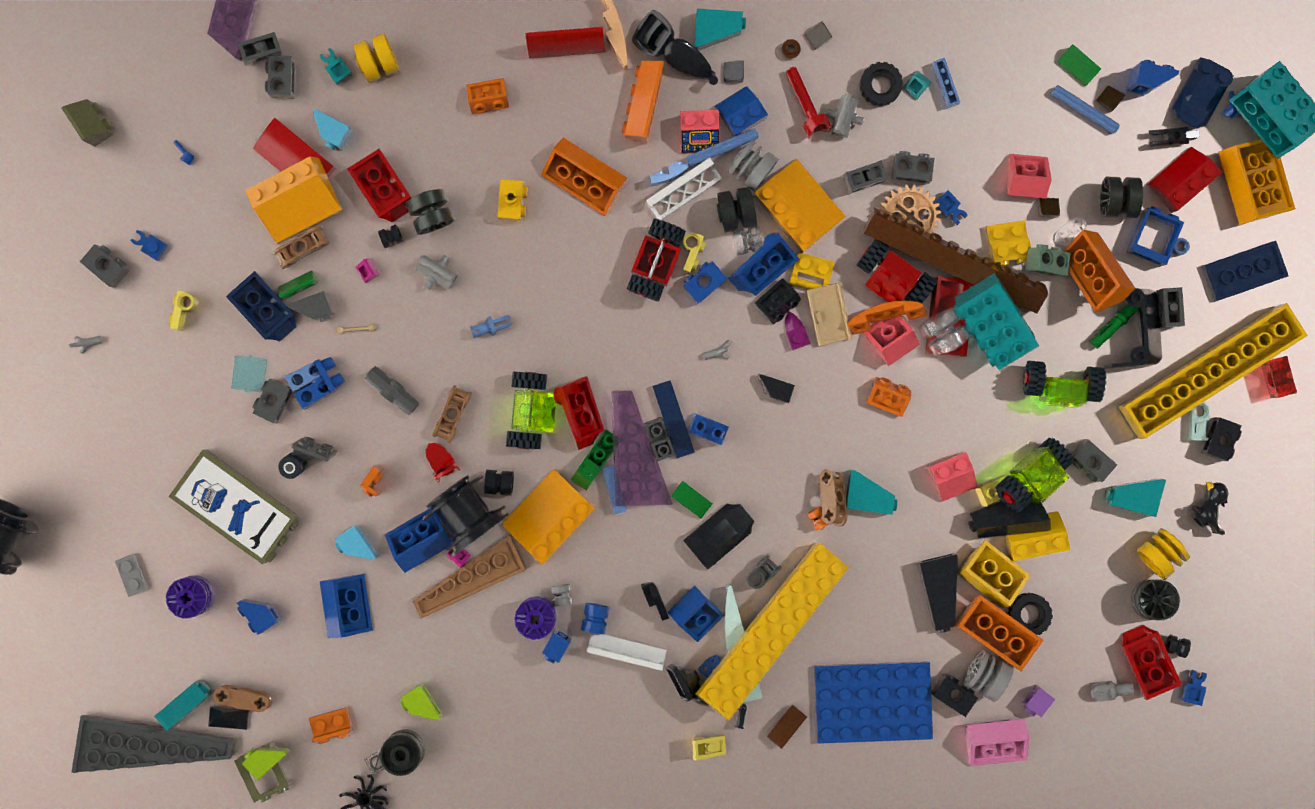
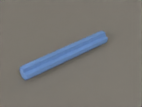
M1057 85L1052 91L1053 96L1111 133H1116L1119 129V123L1061 86Z
M751 129L687 156L686 161L692 167L704 162L708 158L716 157L749 143L751 140L758 139V133L756 129Z

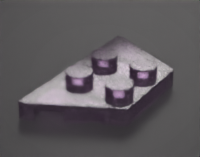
M216 0L207 34L238 61H242L237 43L248 39L258 0Z

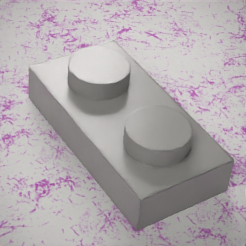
M135 554L115 561L128 597L148 590Z

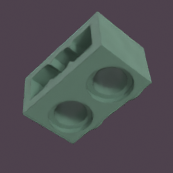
M1037 244L1035 248H1028L1026 271L1050 276H1068L1070 253L1063 252V248L1051 247V249H1048V245Z

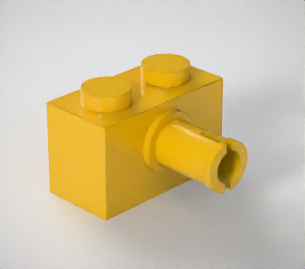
M500 179L497 214L499 220L522 222V217L526 216V205H523L524 198H527L528 186H525L524 181Z

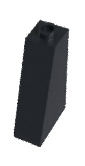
M1034 489L1029 491L1032 501L1022 511H1013L1011 507L1006 506V503L999 502L970 513L968 525L971 532H975L978 538L1049 531L1051 530V520Z
M955 553L917 562L932 626L935 631L939 630V633L948 632L951 627H955L958 556Z

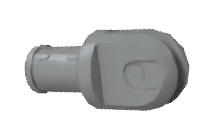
M1113 681L1097 682L1091 686L1090 694L1096 701L1115 700L1117 696L1133 695L1134 687L1132 682L1115 684Z

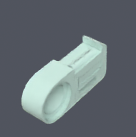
M1201 403L1200 406L1204 408L1202 416L1195 414V408L1189 411L1190 440L1207 441L1209 439L1206 438V421H1209L1210 410L1206 403Z

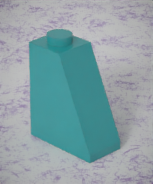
M697 8L694 47L702 50L741 35L742 29H745L746 18H742L743 11Z
M855 470L849 471L846 508L893 515V511L897 509L895 495Z
M1156 478L1111 486V489H1108L1106 493L1107 505L1156 517L1166 480Z
M197 680L154 717L166 731L170 730L184 720L212 694L209 691L210 687L204 681Z

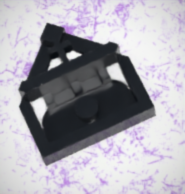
M653 582L641 584L649 607L656 605L662 621L669 619L656 585Z

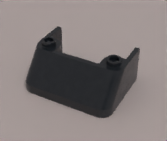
M1135 288L1125 299V302L1132 308H1140L1137 311L1140 346L1134 347L1130 351V362L1103 365L1105 369L1156 365L1162 359L1158 296L1152 289Z

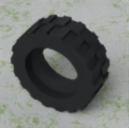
M887 62L871 64L864 71L860 79L859 88L862 92V97L874 106L889 105L891 102H894L900 95L903 85L902 74H900L899 69ZM877 75L888 77L891 83L890 89L885 93L874 91L872 87L874 77Z
M1023 593L1017 596L1012 605L1008 607V615L1036 635L1043 634L1042 632L1047 631L1053 619L1052 608L1049 606V602L1037 594ZM1027 605H1034L1039 610V619L1033 624H1027L1021 618V611Z

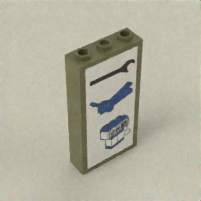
M202 450L169 495V498L261 564L270 563L277 554L275 551L278 546L282 547L288 539L286 535L290 530L294 531L299 524L297 520L300 516L209 450Z

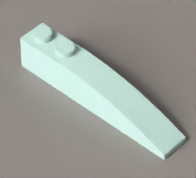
M731 584L727 585L725 598L724 627L727 653L744 633ZM759 683L743 703L763 698Z

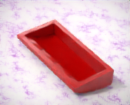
M603 27L525 33L529 58L605 53Z
M275 117L253 147L258 154L280 172L308 157L320 159L328 178L336 169Z
M933 277L938 282L931 293L925 353L967 357L969 331L964 322L965 318L963 320L959 318L954 305L956 304L955 297L974 286V284L958 278Z

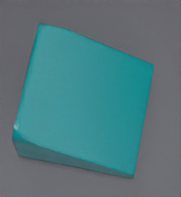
M917 70L903 88L918 99L932 82Z

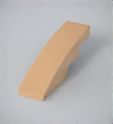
M602 0L607 9L602 13L603 19L610 31L605 33L606 39L623 69L626 70L628 69L626 43L620 19L612 0Z

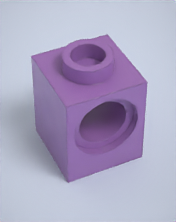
M1035 685L1022 703L1027 706L1025 710L1033 717L1036 714L1042 717L1055 699L1042 688Z

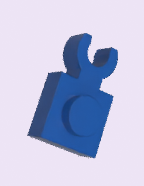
M949 190L934 202L940 204L936 208L945 217L948 215L952 216V221L956 225L960 224V221L957 219L958 214L964 218L968 216L964 210L957 208L961 203Z
M137 230L136 233L141 236L140 240L131 239L130 241L135 245H142L140 251L159 261L168 245L151 234L147 238L144 232Z
M1192 669L1190 671L1191 683L1185 682L1181 701L1202 706L1206 687L1201 686V684L1206 680L1207 674L1201 672V676L1196 678L1197 671Z

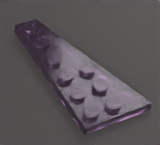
M612 391L615 506L673 505L633 392Z

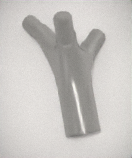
M75 336L74 339L78 342L69 344V347L82 346L80 353H84L86 348L100 344L102 341L100 336L86 339Z
M728 340L723 346L715 350L704 352L705 360L715 357L728 359L729 356L724 353L728 351L727 347L731 341Z

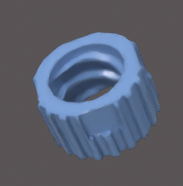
M1178 238L1172 253L1179 256L1184 255L1190 248L1189 242L1184 238ZM1179 242L1183 244L1182 251L1176 248Z

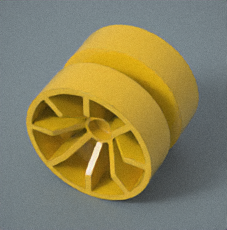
M385 33L372 37L373 52L366 40L353 44L358 67L369 83L381 79L379 67H382L387 75L400 71Z

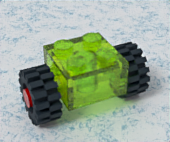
M1027 361L1026 369L1024 370L1025 374L1023 375L1024 394L1039 396V401H1044V405L1060 406L1061 403H1064L1063 407L1080 408V404H1086V401L1101 402L1103 400L1104 391L1106 390L1105 368L1088 366L1085 370V375H1083L1084 380L1046 377L1045 362Z
M513 371L511 387L525 388V391L515 390L511 428L521 429L523 432L507 431V447L541 449L542 434L527 432L529 430L553 432L557 404L553 393L530 390H546L547 374Z
M1048 438L1039 447L1034 448L1009 471L1011 476L1007 475L996 485V493L999 494V498H1002V502L1006 503L1007 507H1011V510L1020 512L1030 502H1044L1069 479L1065 470L1073 463V458L1068 453L1069 450L1064 448L1065 445L1060 444L1058 440L1055 441V438Z

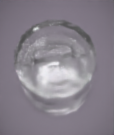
M759 226L748 228L746 232L743 229L732 231L737 256L748 254L749 250L757 252L763 246Z

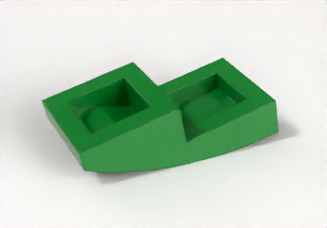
M684 481L679 484L671 495L699 518H702L713 504Z

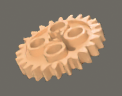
M906 184L905 190L898 186V193L891 190L892 197L885 196L888 202H881V205L885 207V210L890 215L894 212H899L904 219L907 216L896 207L897 204L909 213L914 211L913 216L924 224L923 228L930 234L934 233L932 231L933 228H939L935 222L941 221L940 218L936 217L941 211L935 208L940 204L933 203L936 197L932 196L929 198L930 191L928 190L926 193H923L922 186L919 190H916L915 184L912 189H909ZM906 197L913 198L914 204L911 207L903 205V200ZM921 209L929 211L926 219L918 217V212ZM908 219V220H907V223H909V224H914V225L916 224V225H918V224H917L915 221H913L912 219Z

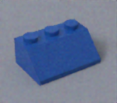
M432 508L427 509L385 534L394 561L404 573L445 550L453 541L450 531L437 513L427 520H423V517L433 510Z
M364 574L319 581L328 638H343L373 631Z

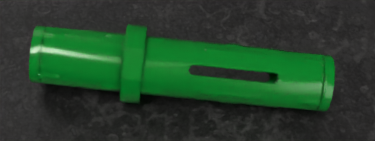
M1127 305L1120 312L1115 313V317L1089 340L1096 349H1099L1121 326L1126 325L1128 320L1140 308H1132Z

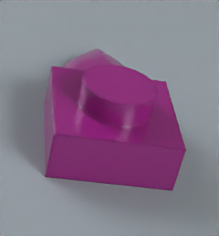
M788 311L785 318V331L791 349L795 350L811 344L801 320L794 313Z

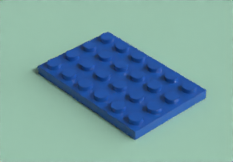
M929 661L814 665L817 743L933 739Z

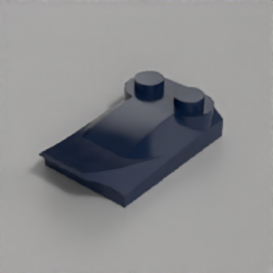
M1200 57L1171 109L1176 112L1178 119L1196 129L1202 126L1205 127L1226 89L1232 83L1234 75L1230 70L1218 63Z
M256 271L250 274L226 296L265 340L280 342L296 328L294 313Z

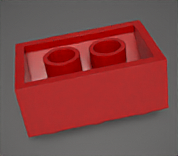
M1190 147L1147 185L1173 213L1180 210L1223 172L1208 156Z

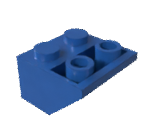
M1152 60L1141 61L1131 69L1126 91L1145 96L1179 75V70H1175L1171 65H1157Z

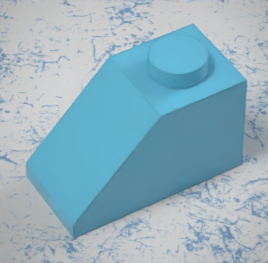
M315 109L313 113L320 136L326 142L325 145L333 150L336 147L342 150L352 129Z
M357 525L352 526L335 538L337 542L335 546L340 553L344 552L345 555L371 560L378 557Z

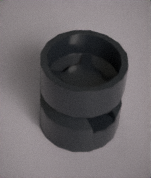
M486 469L484 494L496 495L499 492L500 495L512 496L514 471H502L499 474L497 470Z

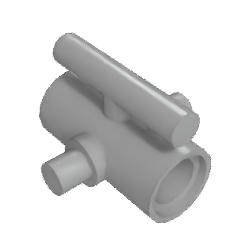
M845 93V95L841 96L838 109L832 110L827 108L826 116L832 117L834 120L830 133L835 136L848 138L851 125H855V123L863 125L864 118L855 114L859 100L852 97L853 95Z
M425 255L420 256L415 270L427 277V281L423 286L425 289L430 291L436 283L448 290L453 286L458 275L447 269L446 264L450 259L448 256L443 255L437 262Z

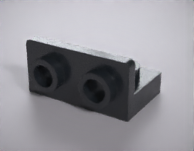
M782 278L754 304L774 325L776 322L781 321L788 311L797 307L801 298L797 291Z

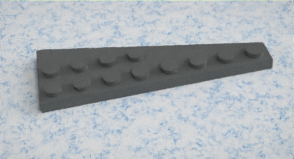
M82 715L79 721L71 773L230 759L232 757L234 739L176 729L166 731L163 727Z

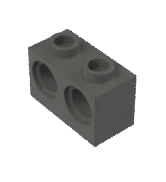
M268 56V62L265 63V70L268 73V81H265V91L268 92L271 98H295V59L292 56ZM284 64L283 70L276 72L277 65ZM283 83L282 90L276 91V85Z
M900 151L899 154H895L893 159L891 179L929 184L932 181L935 158H931L929 154L919 153L918 156H914L910 152ZM900 161L908 164L907 170H902L899 167ZM918 164H925L927 171H919Z
M882 160L845 172L843 175L849 194L884 183L888 179Z

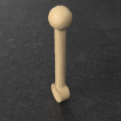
M370 324L363 327H337L336 332L343 334L350 331H375L376 326Z

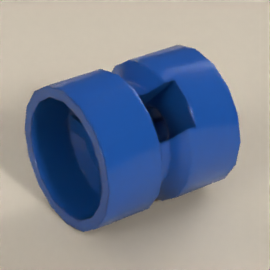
M585 603L584 615L586 618L582 620L581 630L594 634H605L607 623L604 619L608 618L610 607L595 603Z

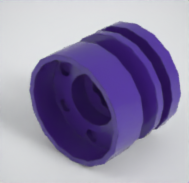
M188 576L174 581L166 593L168 609L180 618H192L205 613L212 606L215 599V591L212 584L201 576ZM188 594V597H190L191 600L188 601V599L185 598V595Z
M529 597L516 610L515 626L519 633L526 638L533 640L542 639L555 626L557 619L556 608L545 597ZM532 614L534 616L539 615V623L531 621Z

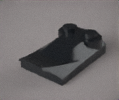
M725 504L683 541L708 570L752 533L754 520L741 504Z

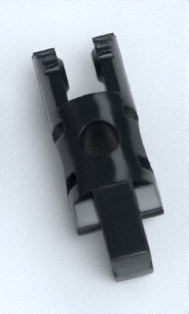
M1188 127L1149 130V135L1151 136L1162 135V141L1150 142V147L1189 144V140H1195L1200 137L1199 130L1188 131Z

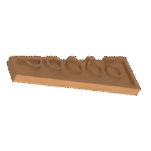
M507 536L415 599L413 603L420 618L426 617L525 571L526 568L511 536Z

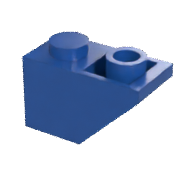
M247 599L237 602L239 613L247 618L249 628L253 633L256 632L257 635L281 621L271 604Z

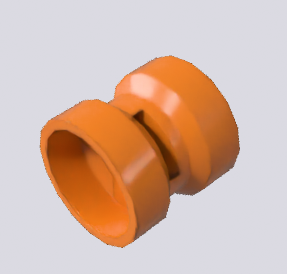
M822 505L807 513L808 518L814 522L813 526L816 531L829 525L822 520Z

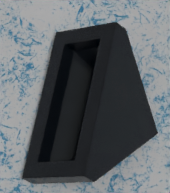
M210 707L208 726L247 730L249 710Z

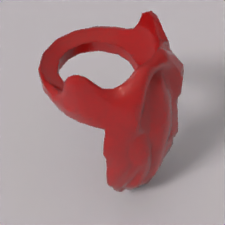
M438 443L428 444L425 450L426 458L434 470L433 478L438 483L442 476H448L453 473L455 468L460 471L459 465L445 447Z

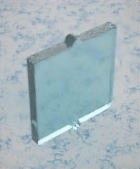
M252 355L249 357L235 356L231 389L245 390V392H262L261 388L265 382L267 359L253 358Z

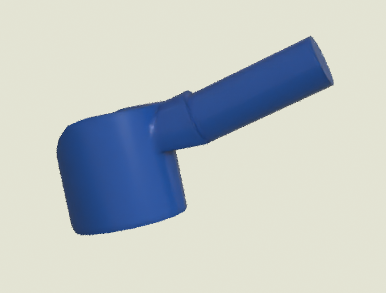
M1234 91L1229 92V98L1231 99L1234 96ZM1230 102V107L1224 110V114L1226 117L1230 116V119H1233L1239 112Z
M175 140L173 143L183 153L180 159L190 165L194 160V156L186 151L178 140Z

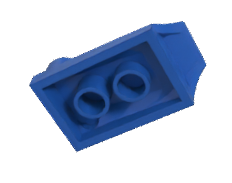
M770 233L765 237L763 246L728 279L738 291H747L756 296L795 264L799 258L779 233Z

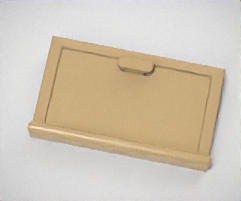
M838 282L808 289L807 295L818 346L846 339L851 340L852 335L848 327L849 320L841 283Z

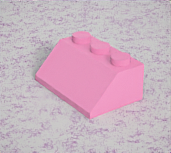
M1025 719L967 725L966 741L969 765L978 766L1027 760L1030 737Z

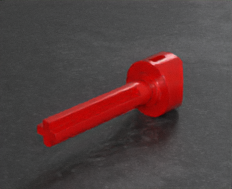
M791 67L789 70H786L790 83L808 119L803 123L808 139L815 132H829L832 126L826 114H817L797 68Z

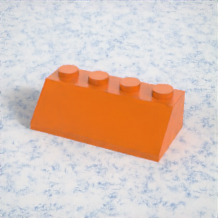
M641 61V65L636 67L634 77H637L636 85L632 84L630 95L633 96L632 103H628L626 110L629 118L628 122L624 121L622 133H625V139L647 144L664 72V61Z
M564 137L553 148L541 173L542 177L604 216L611 208L627 180V177Z
M1083 229L1063 251L1070 253L1069 273L1095 312H1100L1123 302L1135 289V286L1098 232Z
M981 595L964 609L955 622L957 627L1021 672L1044 641Z

